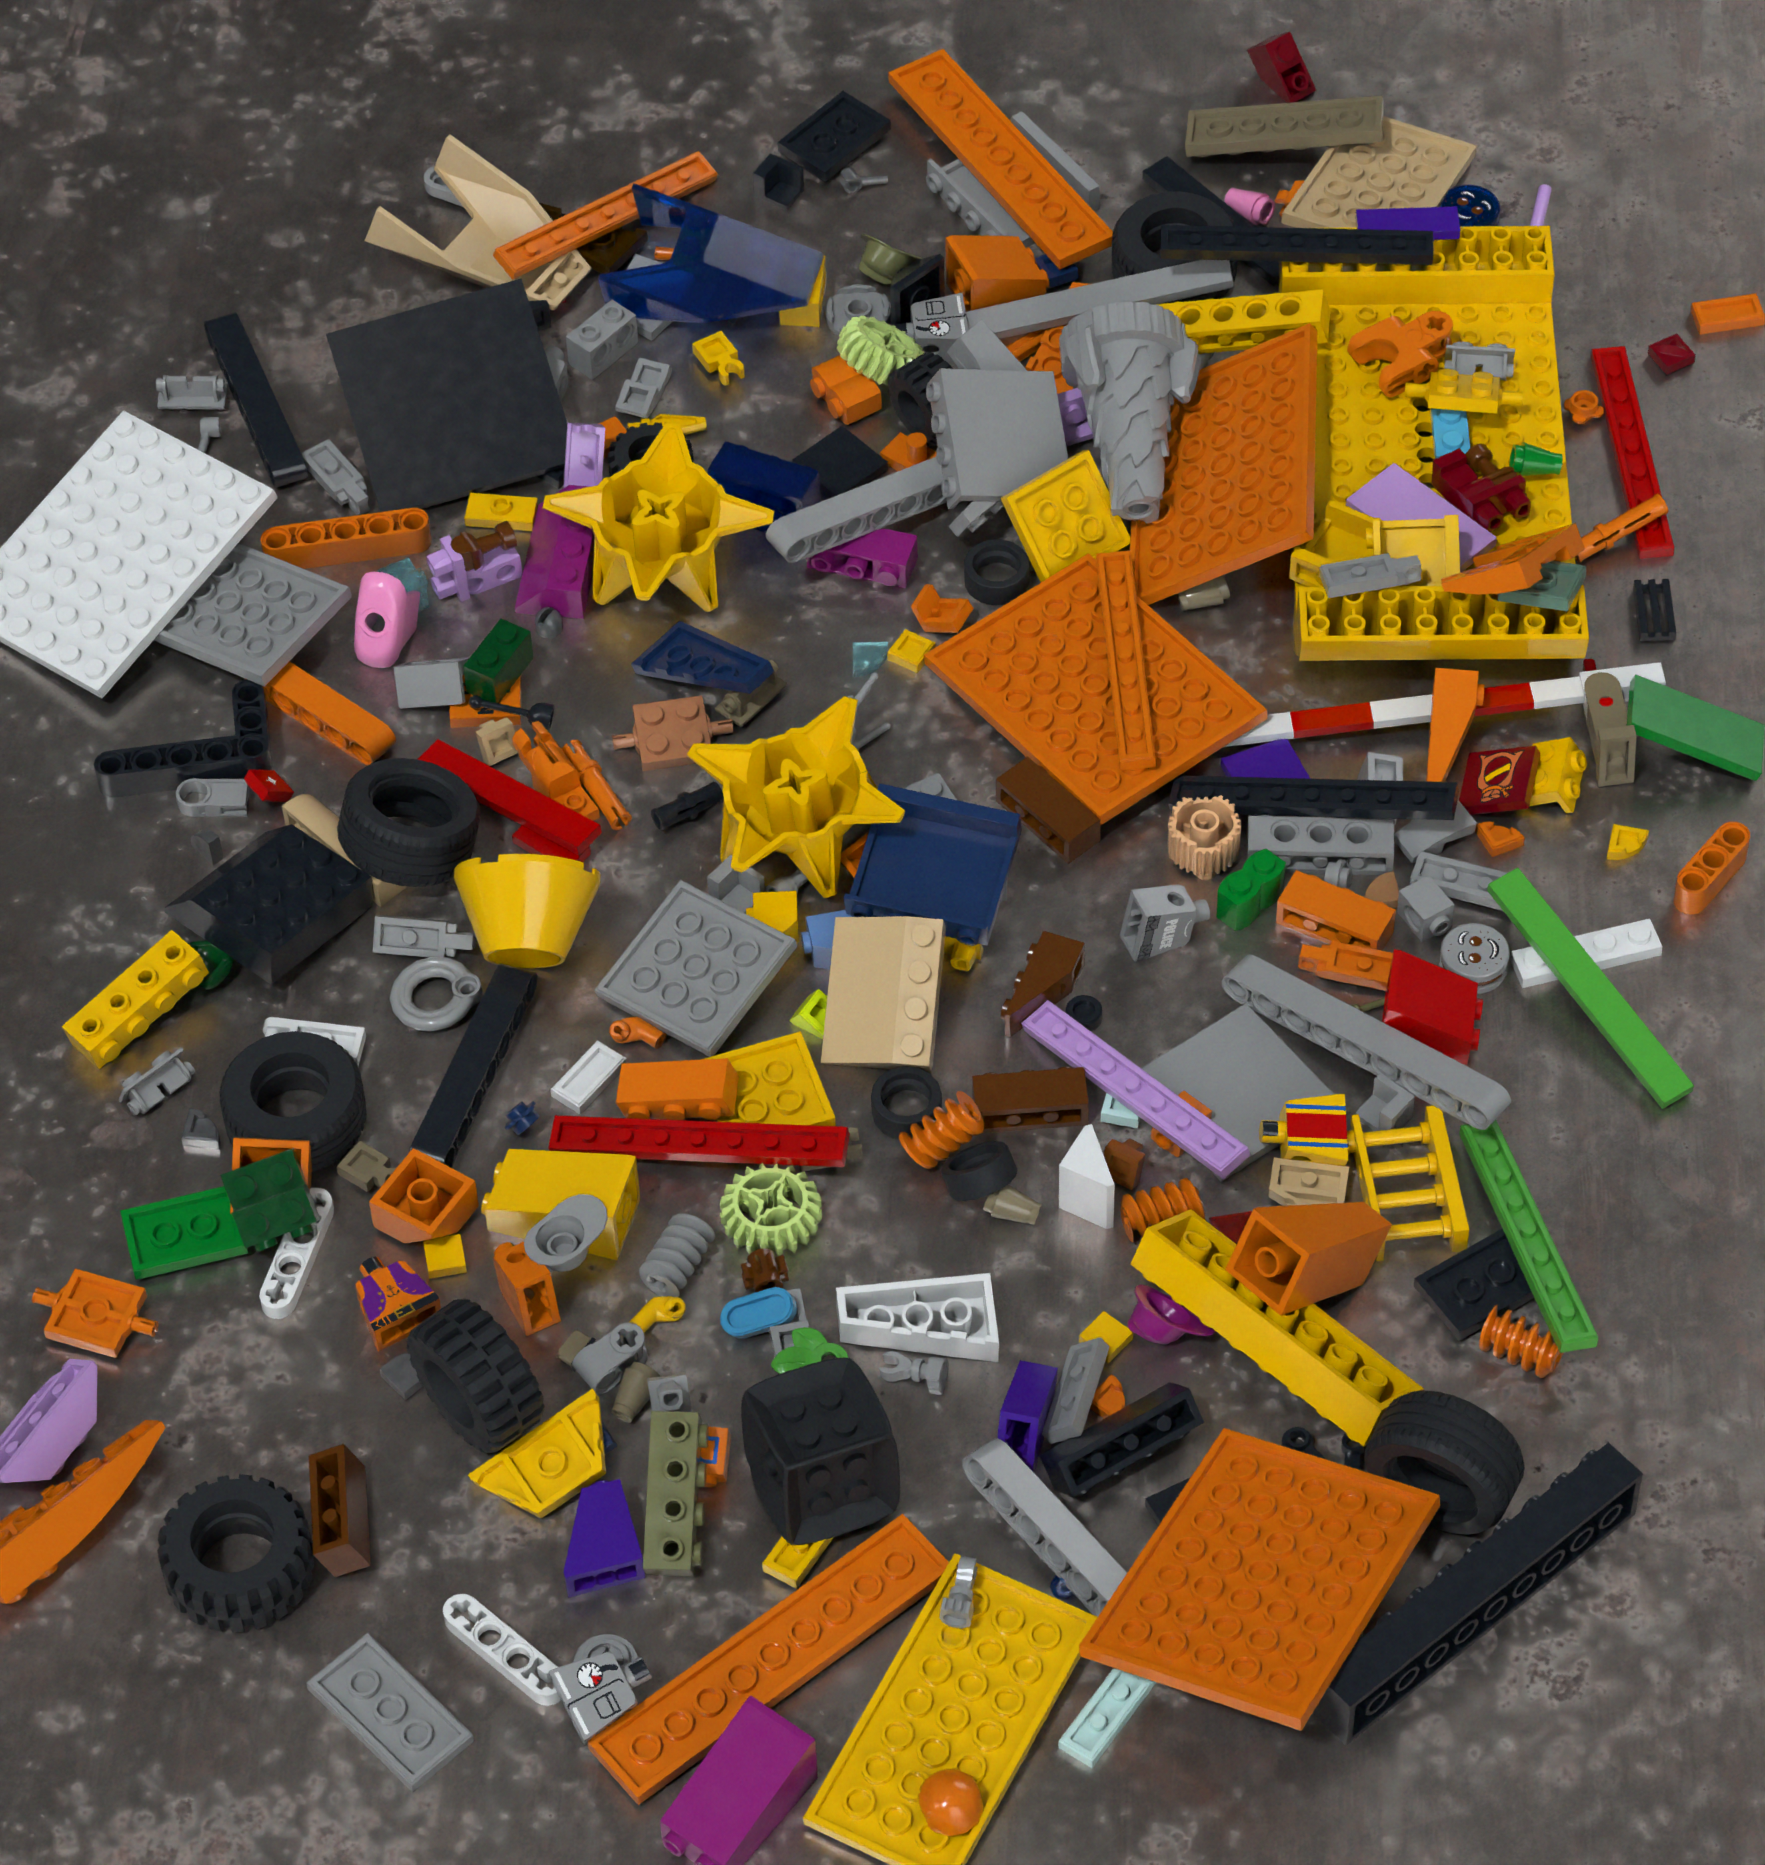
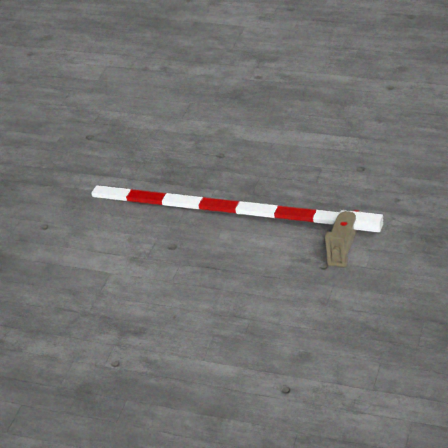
M1590 658L1583 660L1584 672H1579L1577 677L1484 688L1483 706L1476 705L1474 716L1583 703V712L1596 761V779L1598 787L1634 783L1637 735L1634 725L1626 726L1627 710L1625 702L1629 700L1631 680L1636 674L1662 685H1666L1661 662L1597 670L1595 660ZM1432 694L1267 714V720L1224 747L1270 742L1277 739H1295L1430 722Z

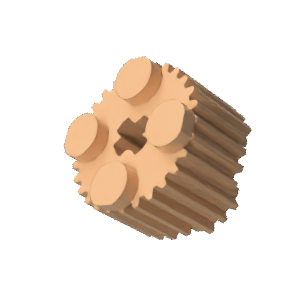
M1221 795L1213 797L1211 800H1208L1207 797H1204L1203 800L1197 797L1195 801L1192 800L1193 798L1187 799L1183 797L1182 802L1178 801L1176 806L1172 807V816L1169 818V858L1174 861L1175 865L1180 864V869L1186 868L1187 873L1193 871V875H1196L1197 878L1211 880L1216 876V873L1220 874V870L1226 871L1227 866L1231 867L1232 862H1236L1240 850L1241 820L1238 819V813H1234L1235 804H1229V799L1223 800Z

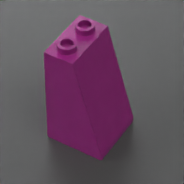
M750 1695L661 1818L660 1828L664 1846L676 1856L680 1857L683 1854L693 1861L694 1865H744L818 1779L815 1739Z

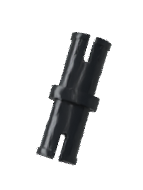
M713 781L691 793L684 791L678 794L676 800L651 810L655 826L662 831L681 820L697 818L699 812L724 802L722 789L717 782Z

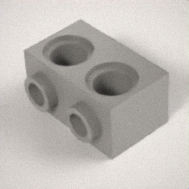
M611 299L566 336L568 364L594 380L639 343L636 315Z

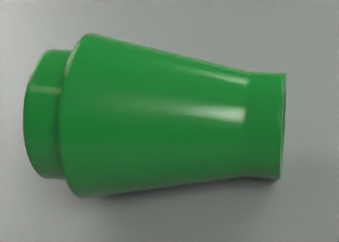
M1522 442L1521 445H1513L1510 453L1509 467H1512L1517 475L1521 474L1522 476L1559 475L1563 456L1562 454L1553 453Z

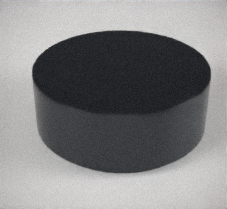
M1079 995L1067 1003L1065 1013L1089 1031H1093L1100 1026L1102 1022V1005L1096 998L1088 995Z

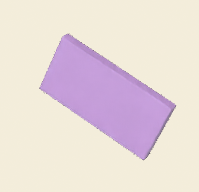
M1395 463L1346 499V506L1371 517L1380 518L1383 521L1444 519V515H1459L1460 572H1463L1474 563L1473 558L1475 556L1485 554L1496 546V536Z

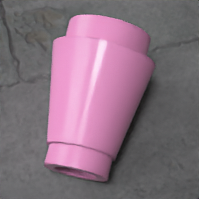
M1231 188L1225 196V203L1254 225L1268 223L1274 214L1275 203L1268 194Z

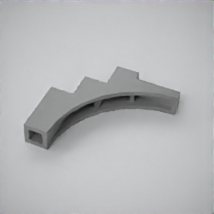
M982 319L962 334L947 351L959 369L1027 371ZM969 501L965 510L950 524L949 528L957 537L967 529L973 533L988 520L985 517L987 512L991 510L995 515L1004 505L1000 501Z

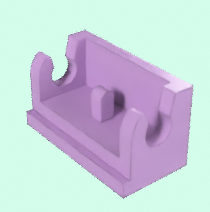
M567 422L563 488L568 485L591 487L598 485L602 481L605 427L602 424Z

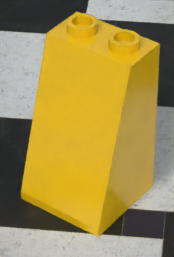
M508 1149L504 1161L498 1162L495 1167L493 1176L494 1186L491 1193L486 1192L484 1195L481 1213L486 1217L488 1231L525 1239L528 1231L535 1224L540 1222L567 1198L579 1194L593 1195L605 1205L608 1219L605 1229L589 1245L588 1254L618 1260L640 1202L636 1156Z

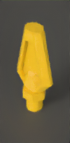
M658 414L651 420L648 418L641 419V422L627 423L628 428L631 426L635 428L640 427L641 423L654 425L656 422L662 423V426L665 423H680L685 435L707 430L706 417Z

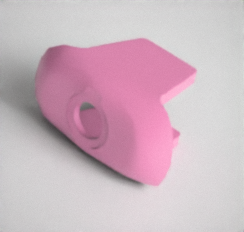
M365 573L361 578L355 614L354 651L359 661L372 668L391 667L398 660L403 646L417 628L419 591L412 590L406 592L401 581L387 573ZM378 614H380L385 621V627L382 631L376 632L371 630V628L377 622Z

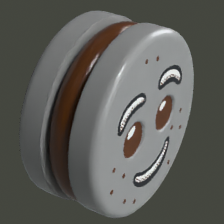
M1479 923L1463 924L1452 929L1444 937L1441 945L1439 967L1477 982V994L1486 993L1497 988L1506 977L1509 946L1504 936L1490 926Z

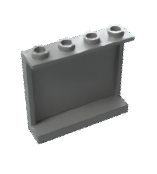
M1023 111L1013 115L1012 123L1081 198L1094 211L1098 210L1100 185ZM932 159L927 160L926 183L933 193H937L952 212H957L965 220L970 230L976 231L980 236H1018L1025 247L1035 243L959 159L942 168Z
M940 368L928 382L926 397L931 402L933 414L931 427L932 431L936 433L938 444L936 458L942 469V493L947 499L948 510H953L961 501L1002 502L1001 497L1068 459L1053 371Z

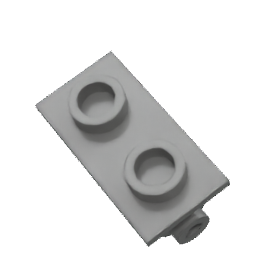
M1455 342L1453 345H1446L1444 369H1453L1458 371L1459 374L1473 375L1477 366L1482 367V372L1491 373L1493 377H1500V380L1506 381V377L1513 378L1515 349L1498 343L1489 344L1487 347L1473 346L1469 342Z
M163 375V378L156 379V390L159 392L157 408L225 409L228 382H225V379H219L218 375L193 376V382H188L187 376Z
M181 1047L173 1054L169 1050L165 1051L151 1063L153 1068L142 1075L138 1071L122 1083L124 1089H122L118 1099L121 1103L129 1098L130 1102L127 1105L134 1115L140 1112L145 1114L165 1099L158 1086L162 1084L171 1095L180 1087L190 1082L195 1070L188 1061L184 1063L180 1061L184 1051Z

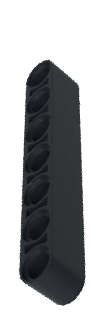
M234 312L204 321V328L210 347L226 382H228L229 389L273 486L277 488L308 478L303 456L238 314Z
M502 963L498 965L419 1127L409 1152L412 1148H415L451 1168L453 1167L533 999L538 981L536 972Z

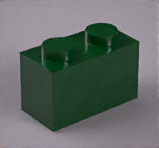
M500 619L463 665L466 692L470 695H478L482 700L499 703L534 658L531 631Z

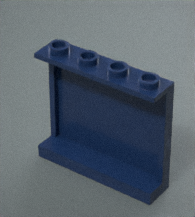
M879 783L877 790L903 808L905 814L900 823L871 824L850 894L845 893L844 895L846 914L851 915V917L909 916L943 919L946 926V937L955 938L965 945L974 946L982 944L988 946L1022 832L1020 814Z

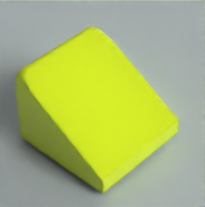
M820 989L814 991L804 1000L789 1021L795 1026L823 1039L827 995Z

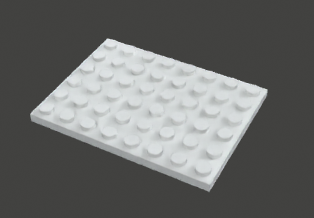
M122 411L0 548V642L94 695L103 698L278 497L274 489L141 419Z

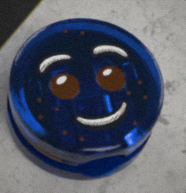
M1461 185L1454 187L1446 193L1440 204V207L1457 206L1460 227L1499 226V200L1491 191L1481 186Z

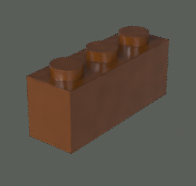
M1028 756L996 778V802L1006 811L1020 814L1021 824L1066 863L1070 864L1100 842L1101 819L1053 779L1042 766H1038Z
M1060 1067L1058 1069L1039 1071L1023 1070L1000 1074L990 1072L972 1076V1099L979 1108L984 1121L982 1133L1088 1125L1089 1102L1084 1067Z
M345 1444L309 1455L313 1555L334 1577L371 1566L366 1470L364 1464Z

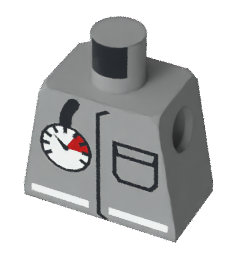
M963 293L913 303L910 306L911 323L892 324V326L895 325L900 331H905L907 336L914 338L915 343L923 348L922 351L924 353L933 352L947 362H954L947 351L962 334L969 330Z
M612 1651L549 1671V1677L584 1746L588 1744V1740L637 1706L638 1701L632 1688L652 1679L642 1657L620 1667Z

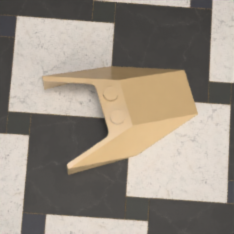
M450 134L445 139L434 170L470 214L472 221L442 251L380 206L376 210L365 241L486 288L522 278L528 300H547L549 309L554 311L591 270L589 264L575 249L512 280L493 257L495 249L553 220L527 189Z

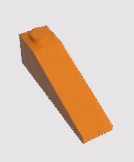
M1435 668L1426 774L1427 782L1446 781L1474 719L1476 705L1483 706L1484 684H1478L1479 671Z

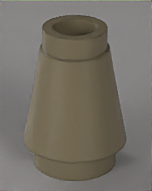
M1223 575L1176 594L1183 611L1220 605L1224 603L1223 600L1230 598V592Z
M1006 1185L1001 1190L987 1196L983 1211L991 1213L990 1217L1034 1225L1042 1204L1035 1202L1034 1199L1012 1186Z
M633 1362L630 1368H626L611 1413L618 1419L631 1423L650 1399L647 1378L660 1377L658 1372L640 1362Z

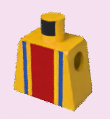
M1345 1094L1286 1101L1280 1112L1279 1121H1260V1143H1280L1282 1159L1346 1166L1348 1162Z

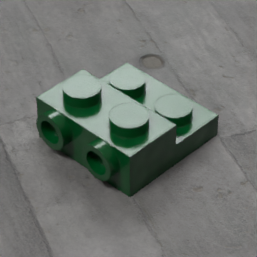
M294 1148L220 1175L232 1205V1215L245 1248L254 1245L256 1252L278 1244L277 1236L290 1232L293 1239L314 1231L312 1223L317 1222L320 1217Z

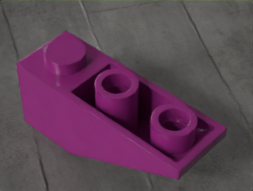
M885 528L878 529L806 558L807 568L845 575L854 579L878 582L887 586L907 588L918 559L917 535Z

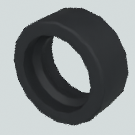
M991 539L978 543L968 551L964 559L965 588L970 596L981 603L1005 605L1026 592L1029 586V557L1023 548L1011 541ZM991 563H1002L1011 566L1017 573L1012 578L1004 581H990L980 577L976 571L982 566Z
M903 1066L891 1069L882 1074L872 1088L871 1113L874 1123L884 1134L895 1139H899L901 1132H907L913 1137L910 1126L913 1123H917L925 1129L922 1117L929 1115L936 1121L933 1109L935 1107L942 1108V1093L939 1083L930 1073L920 1068ZM904 1090L916 1091L924 1095L929 1101L925 1110L910 1116L894 1114L887 1110L884 1103L887 1097Z
M989 1141L968 1147L949 1158L942 1165L941 1174L949 1194L954 1200L970 1201L995 1193L1011 1183L1017 1175V1167L1008 1145L1002 1141Z

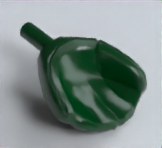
M206 940L189 942L188 944L200 954L209 972L198 986L205 989L217 987L230 973L234 959Z

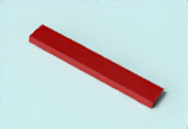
M439 739L418 758V760L443 767L460 777L471 788L479 803L577 855H580L602 833L601 826L597 822Z

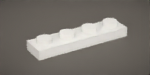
M1650 919L1574 936L1601 970L1661 956L1663 946ZM1532 946L1511 951L1510 961L1522 988L1558 980Z

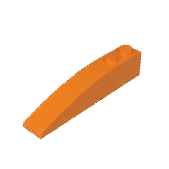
M144 1420L105 1447L103 1453L106 1457L101 1460L100 1458H93L87 1462L85 1461L72 1470L74 1479L60 1483L57 1486L50 1485L40 1492L43 1497L41 1502L27 1510L20 1506L0 1521V1603L13 1604L27 1594V1587L37 1579H44L54 1573L59 1567L57 1563L70 1553L98 1525L120 1499L146 1462L166 1428L162 1421Z

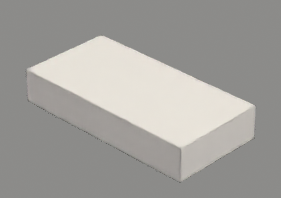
M597 1040L551 1088V1097L581 1115L620 1074L621 1063H627L626 1058Z

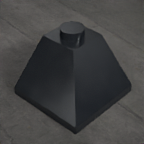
M941 254L918 259L908 267L899 270L893 276L890 286L891 325L911 323L910 306L913 303L945 296L944 257Z

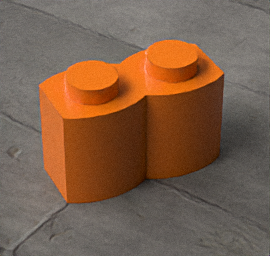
M840 355L812 367L811 389L817 398L822 397L827 403L828 409L834 418H839L844 424L849 425L882 409L881 391L874 380L867 379V376L862 373H857V370L854 367L848 366L847 361L843 360Z

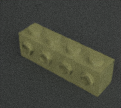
M651 1411L643 1570L646 1575L694 1577L695 1566L702 1565L703 1546L702 1542H696L697 1526L704 1525L705 1507L704 1502H698L699 1487L706 1486V1463H700L701 1448H707L708 1424H702L699 1412Z

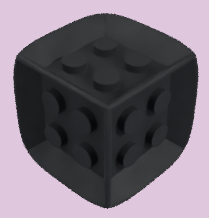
M834 1358L809 1364L765 1379L744 1392L741 1402V1421L746 1459L750 1466L753 1482L763 1504L779 1533L789 1544L803 1545L829 1539L873 1524L896 1511L900 1500V1469L896 1441L888 1416L866 1375L851 1358Z

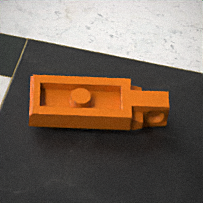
M1331 941V945H1322L1321 948L1302 944L1298 968L1313 972L1316 976L1324 977V979L1386 991L1393 953Z

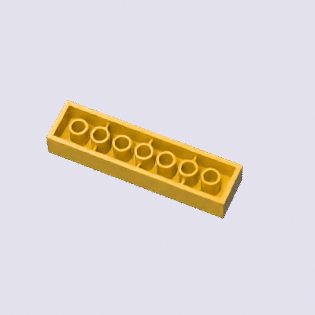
M1187 1210L1146 1228L1131 1265L1140 1271L1146 1280L1155 1283L1168 1293L1174 1302L1186 1307L1195 1314L1205 1326L1213 1328L1227 1339L1233 1348L1242 1351L1254 1360L1260 1369L1270 1373L1286 1385L1292 1394L1304 1399L1316 1409L1320 1416L1336 1424L1346 1432V1435L1351 1440L1360 1443L1362 1446L1368 1445L1387 1407L1394 1399L1409 1392L1424 1390L1418 1383L1314 1303L1280 1316L1225 1270L1237 1244L1193 1210Z

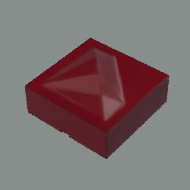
M1677 333L1648 347V355L1666 375L1695 363L1696 354Z

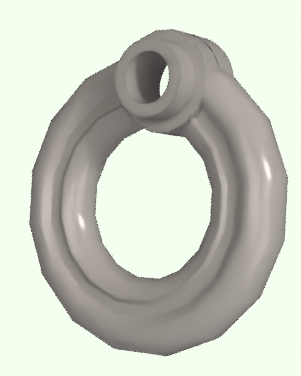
M429 957L415 961L401 971L393 982L390 1002L393 1013L404 1025L421 1031H437L451 1027L464 1018L471 1007L480 1002L483 996V989L480 979L472 974L463 963L449 957ZM431 977H443L452 983L454 994L449 1004L434 1011L422 1010L415 1006L412 1001V993L417 984Z

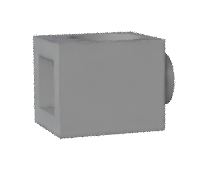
M1428 875L1399 890L1397 913L1423 942L1433 936L1444 934L1452 927L1454 903L1431 876Z

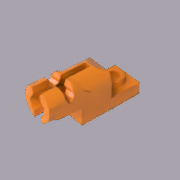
M539 721L532 722V728L536 732V736L533 739L536 747L533 749L530 738L524 730L520 728L516 731L512 738V743L521 761L531 772L533 788L593 821L600 818L599 808L581 787L578 771L545 726Z

